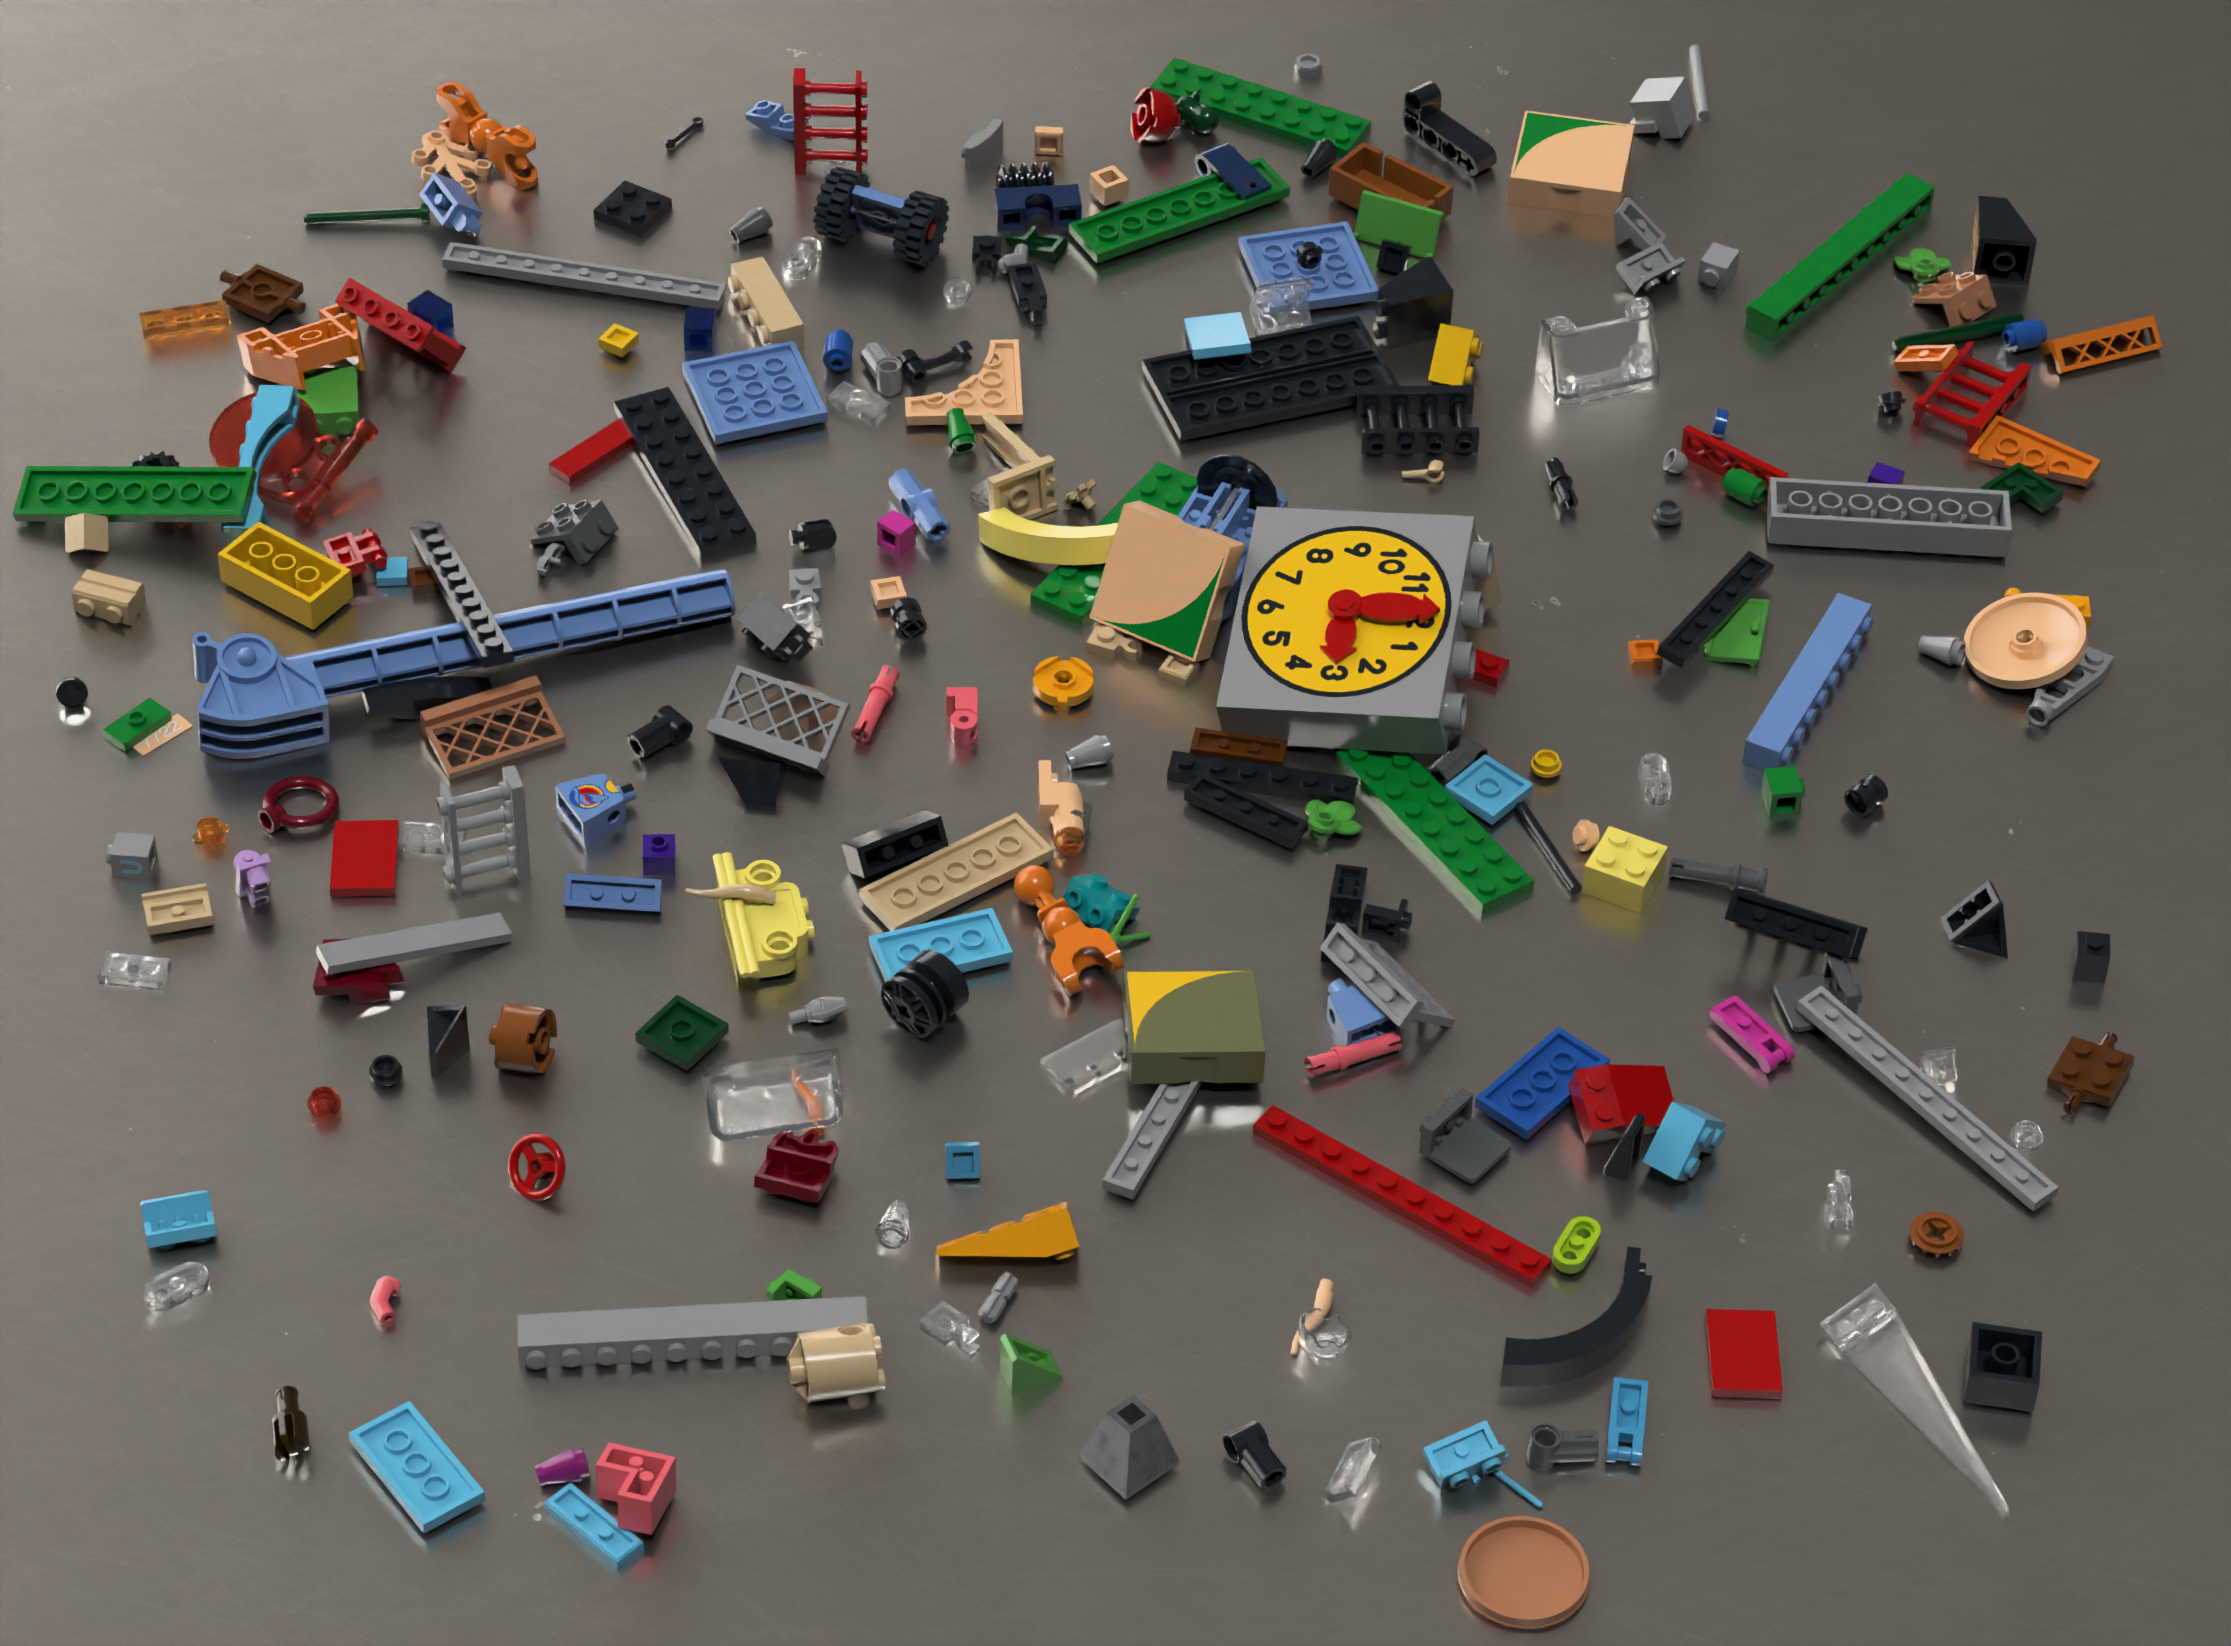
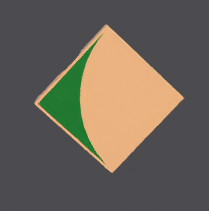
M1525 110L1510 175L1508 204L1543 209H1563L1580 214L1614 218V214L1622 202L1624 182L1632 152L1635 125Z
M1140 500L1126 503L1121 511L1089 618L1190 661L1198 662L1208 659L1211 656L1222 621L1224 602L1227 593L1233 585L1245 544L1210 529L1190 525L1178 516Z

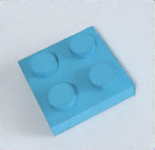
M1484 754L1447 783L1444 790L1461 806L1493 825L1515 808L1517 803L1522 802L1532 794L1533 784Z

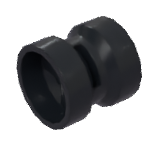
M907 597L897 600L892 605L890 614L900 638L915 640L925 633L927 623L917 600Z
M1866 775L1859 781L1858 785L1852 786L1845 792V804L1853 814L1860 817L1866 816L1874 809V806L1880 805L1888 798V789L1885 783L1876 775Z

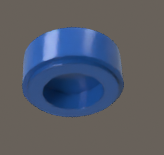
M1717 408L1710 436L1720 439L1723 437L1728 420V410Z

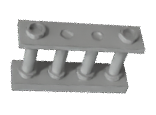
M515 765L502 768L503 781L499 782V786L452 797L446 782L439 784L440 797L436 798V805L439 815L443 819L447 866L442 867V872L446 885H452L456 896L463 895L462 878L505 867L509 870H514L518 881L531 878L524 785ZM501 798L505 801V804L501 805L498 810L456 820L457 809ZM503 821L506 824V828H502V832L458 843V833ZM501 845L508 847V850L504 851V855L460 866L461 855Z

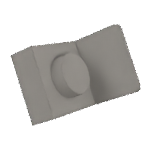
M1629 197L1624 199L1614 214L1616 246L1630 237L1639 248L1645 250L1661 241L1663 243L1667 237Z

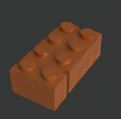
M1362 142L1330 168L1328 195L1358 210L1361 193L1366 190L1444 212L1445 215L1441 221L1451 214L1454 186L1389 154L1384 159L1382 178L1383 151L1365 142Z

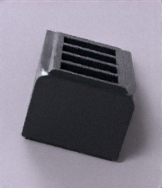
M1638 1113L1633 1118L1605 1164L1604 1174L1624 1182L1629 1179L1640 1160L1645 1125L1644 1114Z

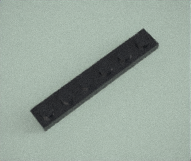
M1748 551L1661 642L1656 654L1682 669L1772 574L1774 564Z
M1179 751L1172 752L1167 771V781L1190 784L1201 772L1243 792L1308 802L1320 800L1325 804H1330L1333 801H1344L1353 805L1358 785V777Z

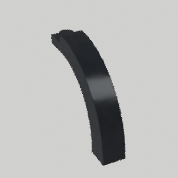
M1627 1246L1623 1284L1620 1292L1611 1306L1590 1324L1576 1331L1550 1338L1518 1339L1506 1337L1500 1386L1518 1388L1541 1387L1571 1381L1603 1367L1618 1356L1636 1336L1647 1312L1652 1276L1645 1275L1646 1263L1640 1262L1641 1248Z

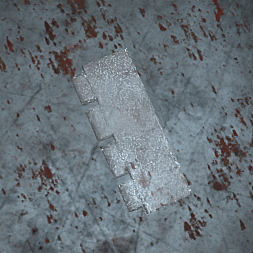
M1123 1016L1041 1058L1040 1064L1063 1085L1069 1083L1076 1090L1094 1081L1095 1075L1101 1077L1122 1066V1061L1128 1063V1035L1125 1031Z

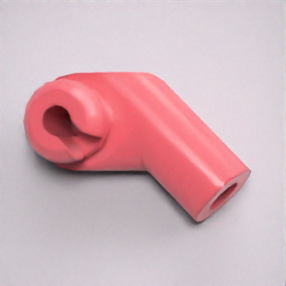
M384 1276L376 1282L369 1299L370 1305L383 1325L390 1324L395 1320L396 1314L389 1303L390 1297L397 1296V1291L401 1289L399 1280L390 1276Z

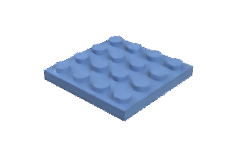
M1348 221L1239 237V248L1269 316L1378 300V287ZM1310 241L1314 242L1316 246H1321L1323 252L1320 263L1313 268L1301 267L1297 262V249L1302 244Z
M794 340L682 363V372L715 444L828 421V411Z

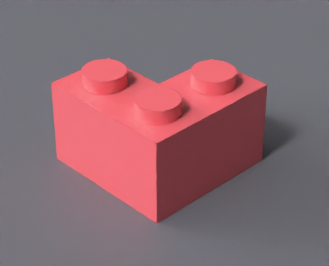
M613 1443L607 1444L596 1464L597 1498L617 1502L618 1528L649 1535L653 1534L676 1492V1457Z

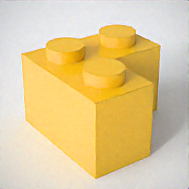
M1440 323L1428 377L1430 383L1437 385L1471 384L1474 367L1470 365H1475L1476 358H1481L1484 342L1480 341L1481 337L1475 330Z

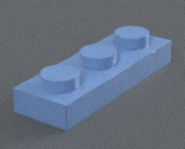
M565 873L563 905L661 912L663 880Z

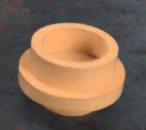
M1587 819L1580 820L1572 833L1573 842L1580 851H1589L1599 843V828L1596 823H1591Z

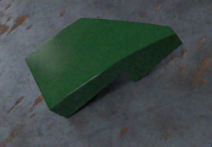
M1035 225L1029 227L1026 234L1013 235L1011 233L1005 237L1007 245L1015 249L1017 244H1026L1029 248L1028 255L1050 261H1056L1068 246L1066 236L1038 234Z

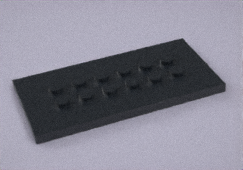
M1359 316L1249 338L1251 344L1250 354L1195 360L1191 350L1142 360V370L1180 441L1355 405L1357 387L1400 386Z

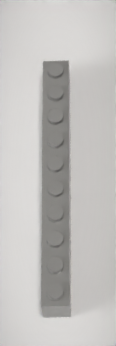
M866 1296L517 1315L519 1369L626 1363L643 1364L647 1362H679L682 1360H714L718 1358H750L773 1355L785 1356L789 1355L794 1347L798 1333L868 1323Z

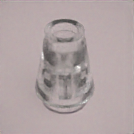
M893 1201L876 1228V1235L882 1246L889 1249H897L909 1239V1206L903 1201Z

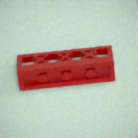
M1690 425L1683 429L1681 452L1686 455L1687 460L1722 477H1725L1731 468L1737 470L1741 468L1765 480L1767 489L1769 488L1770 477L1790 478L1787 472Z

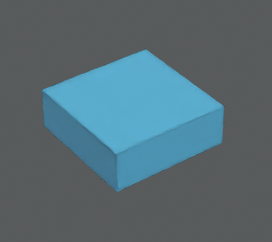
M408 557L387 558L386 566L384 568H377V586L408 585Z

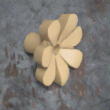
M1092 478L1086 485L1084 482L1076 487L1077 492L1073 491L1065 496L1067 499L1063 503L1068 507L1073 503L1081 502L1087 511L1093 508L1096 503L1090 494L1092 488L1096 485L1095 480Z

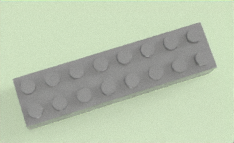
M1770 477L1766 513L1768 543L1988 557H2007L2012 534L2009 491Z

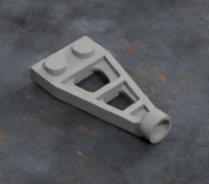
M2087 646L2082 659L2071 670L2083 677L2076 682L2061 677L2049 684L2037 687L2034 700L2026 710L2027 720L2038 727L2047 725L2050 720L2101 683L2113 666L2114 656ZM2049 686L2066 694L2059 699L2045 692ZM2037 710L2042 711L2044 715L2038 713Z

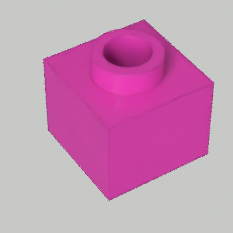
M891 510L877 521V544L901 557L916 545V522L895 510Z

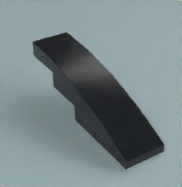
M464 676L426 677L364 688L361 694L367 714L420 719L421 711L493 688L489 678Z
M1336 864L1323 942L1337 922L1345 924L1358 936L1368 868ZM1321 951L1320 962L1335 964L1323 951Z

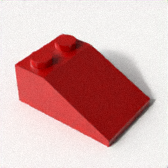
M1606 1064L1577 1069L1568 1084L1585 1146L1621 1140L1633 1118L1638 1113L1645 1115L1643 1135L1654 1134L1657 1132L1671 1102H1674L1664 1066Z

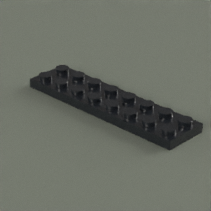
M665 387L614 401L615 413L618 418L622 419L631 434L633 444L700 559L756 543L754 529L670 388Z

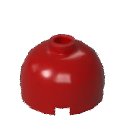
M1143 88L1139 92L1134 104H1139L1137 113H1131L1130 129L1132 137L1136 140L1139 138L1137 142L1148 144L1164 142L1180 124V114L1178 113L1176 103L1169 94L1161 90Z

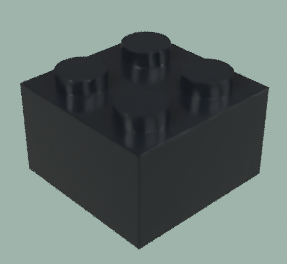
M1972 1322L1966 1354L1963 1402L2034 1411L2040 1384L2042 1332Z

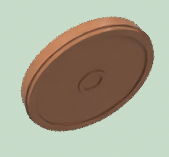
M1509 1516L1493 1520L1481 1526L1466 1541L1458 1561V1582L1469 1604L1486 1619L1512 1629L1538 1630L1563 1622L1580 1608L1587 1597L1590 1587L1589 1563L1580 1543L1564 1528L1537 1517Z

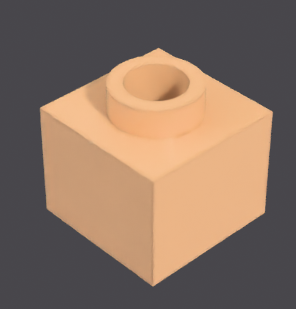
M1114 165L1090 173L1089 191L1106 206L1128 198V179Z

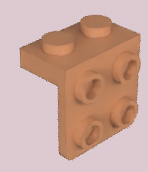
M1954 272L1944 273L1938 277V281L1920 287L1919 292L1911 297L1913 303H1943L1950 326L1970 323L1996 307L1988 276L1975 275L1974 272H1967L1962 275H1954Z

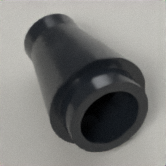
M1328 139L1314 142L1305 163L1301 166L1302 173L1306 177L1314 178L1316 174L1332 164L1338 154L1336 145Z

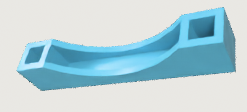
M259 385L257 396L252 399L251 420L246 422L245 443L240 446V462L238 467H254L257 476L245 522H221V531L226 535L229 544L258 521L270 527V519L264 504L259 499V477L264 462L271 450L286 434L295 428L301 404L294 386Z

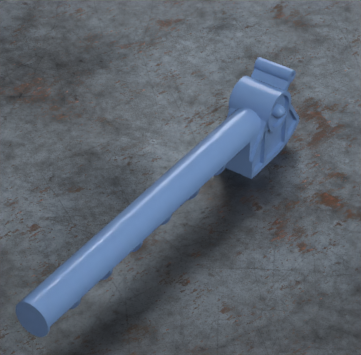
M718 569L495 614L493 616L513 650L514 660L552 652H562L566 649L611 640H621L625 637L670 628H680L684 625L723 617H733L735 615V597L727 571L725 569ZM458 622L286 657L277 653L274 645L267 638L258 634H237L219 644L212 641L208 633L199 632L192 639L194 674L198 682H208L197 706L199 747L201 752L220 757L248 759L330 743L329 704L327 698L356 693L364 688L395 681L439 677L444 674L483 666Z

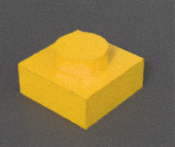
M616 323L598 338L599 348L622 358L639 343V333Z

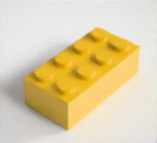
M259 521L218 553L222 582L312 630L317 628L354 597L350 569Z

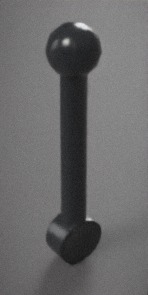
M700 117L693 118L690 126L673 139L665 141V148L668 150L673 149L675 143L692 130L703 127V119Z

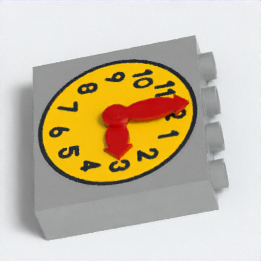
M1257 507L1216 704L1222 731L1287 740V746L1446 755L1450 730L1463 731L1466 724L1467 697L1465 693H1457L1459 679H1473L1475 672L1476 647L1474 642H1466L1468 628L1481 629L1484 621V593L1475 591L1476 579H1490L1493 569L1492 542L1479 541L1475 517Z

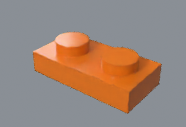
M1955 345L1907 346L1893 363L1897 371H1910L1911 373L1919 371L1942 372L1958 356Z

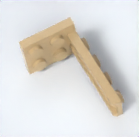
M990 411L982 414V422L986 425V433L983 434L984 442L1012 467V469L987 478L989 511L1005 507L1012 513L1031 520L1057 510L1058 504L1055 502L1054 490H1057V480L1053 477V466L1056 465L1055 459L1050 455L1040 458L1002 420H999Z

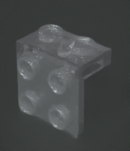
M1297 276L1285 282L1268 280L1257 287L1249 305L1255 337L1313 325L1307 302L1314 287L1312 278L1305 279L1303 276Z

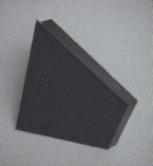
M718 757L745 804V809L776 812L786 764Z
M1987 880L1939 919L1950 941L1954 944L2008 959L2003 903L1993 883Z
M466 1005L427 1006L431 1077H439L470 1051Z

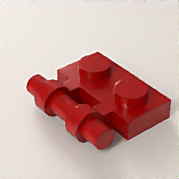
M369 528L363 530L361 535L353 537L350 531L322 541L328 558L350 569L352 578L359 573L367 571L365 564L372 563L377 568H384L387 564V553L384 547L381 546V540L378 534Z

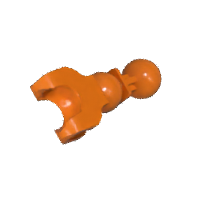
M1038 865L1027 866L1017 874L1014 881V891L1021 902L1029 906L1038 907L1037 916L1044 937L1056 946L1051 955V963L1056 971L1057 980L1065 992L1072 996L1083 989L1078 978L1081 971L1088 966L1103 965L1110 973H1115L1124 968L1125 965L1121 953L1110 934L1103 929L1086 927L1079 914L1068 906L1065 898L1055 900L1053 897L1055 890L1054 878L1046 868Z

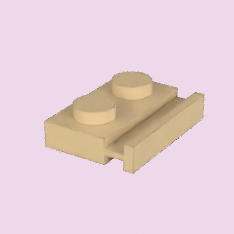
M206 883L141 894L149 935L214 925Z

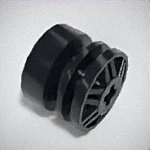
M924 950L910 961L904 969L898 971L882 985L881 998L888 1015L901 1029L912 1036L922 1038L931 1034L945 1022L946 1018L951 1017L968 1002L969 990L961 971L950 959L934 950Z

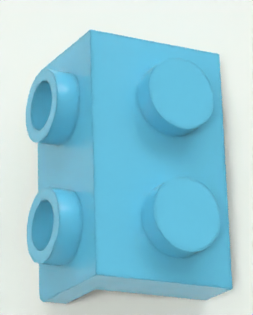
M208 1190L145 1200L140 1203L148 1248L168 1249L176 1243L186 1241L201 1243L207 1241L210 1237L217 1236Z
M1487 1420L1430 1444L1422 1450L1440 1489L1449 1485L1451 1488H1457L1467 1483L1471 1479L1470 1476L1482 1471L1483 1474H1488L1502 1466L1507 1452L1503 1444H1498Z

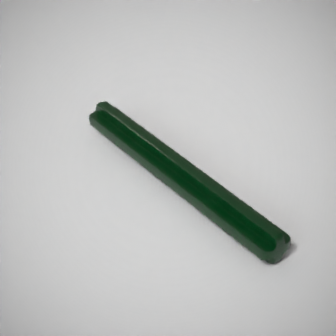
M2016 313L1895 337L1891 341V346L1895 354H1901L1907 346L1947 345L2002 334L2007 324L2025 320L2023 314Z

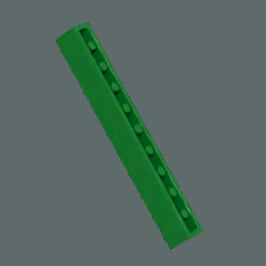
M1906 173L1898 181L1895 180L1890 188L1884 193L1878 194L1872 203L1867 207L1864 206L1854 218L1847 220L1842 228L1836 233H1832L1823 244L1816 246L1805 259L1799 260L1793 269L1788 273H1784L1775 284L1768 286L1756 300H1751L1745 310V315L1747 316L1745 328L1771 342L1777 340L1932 208L1935 186L1909 173Z

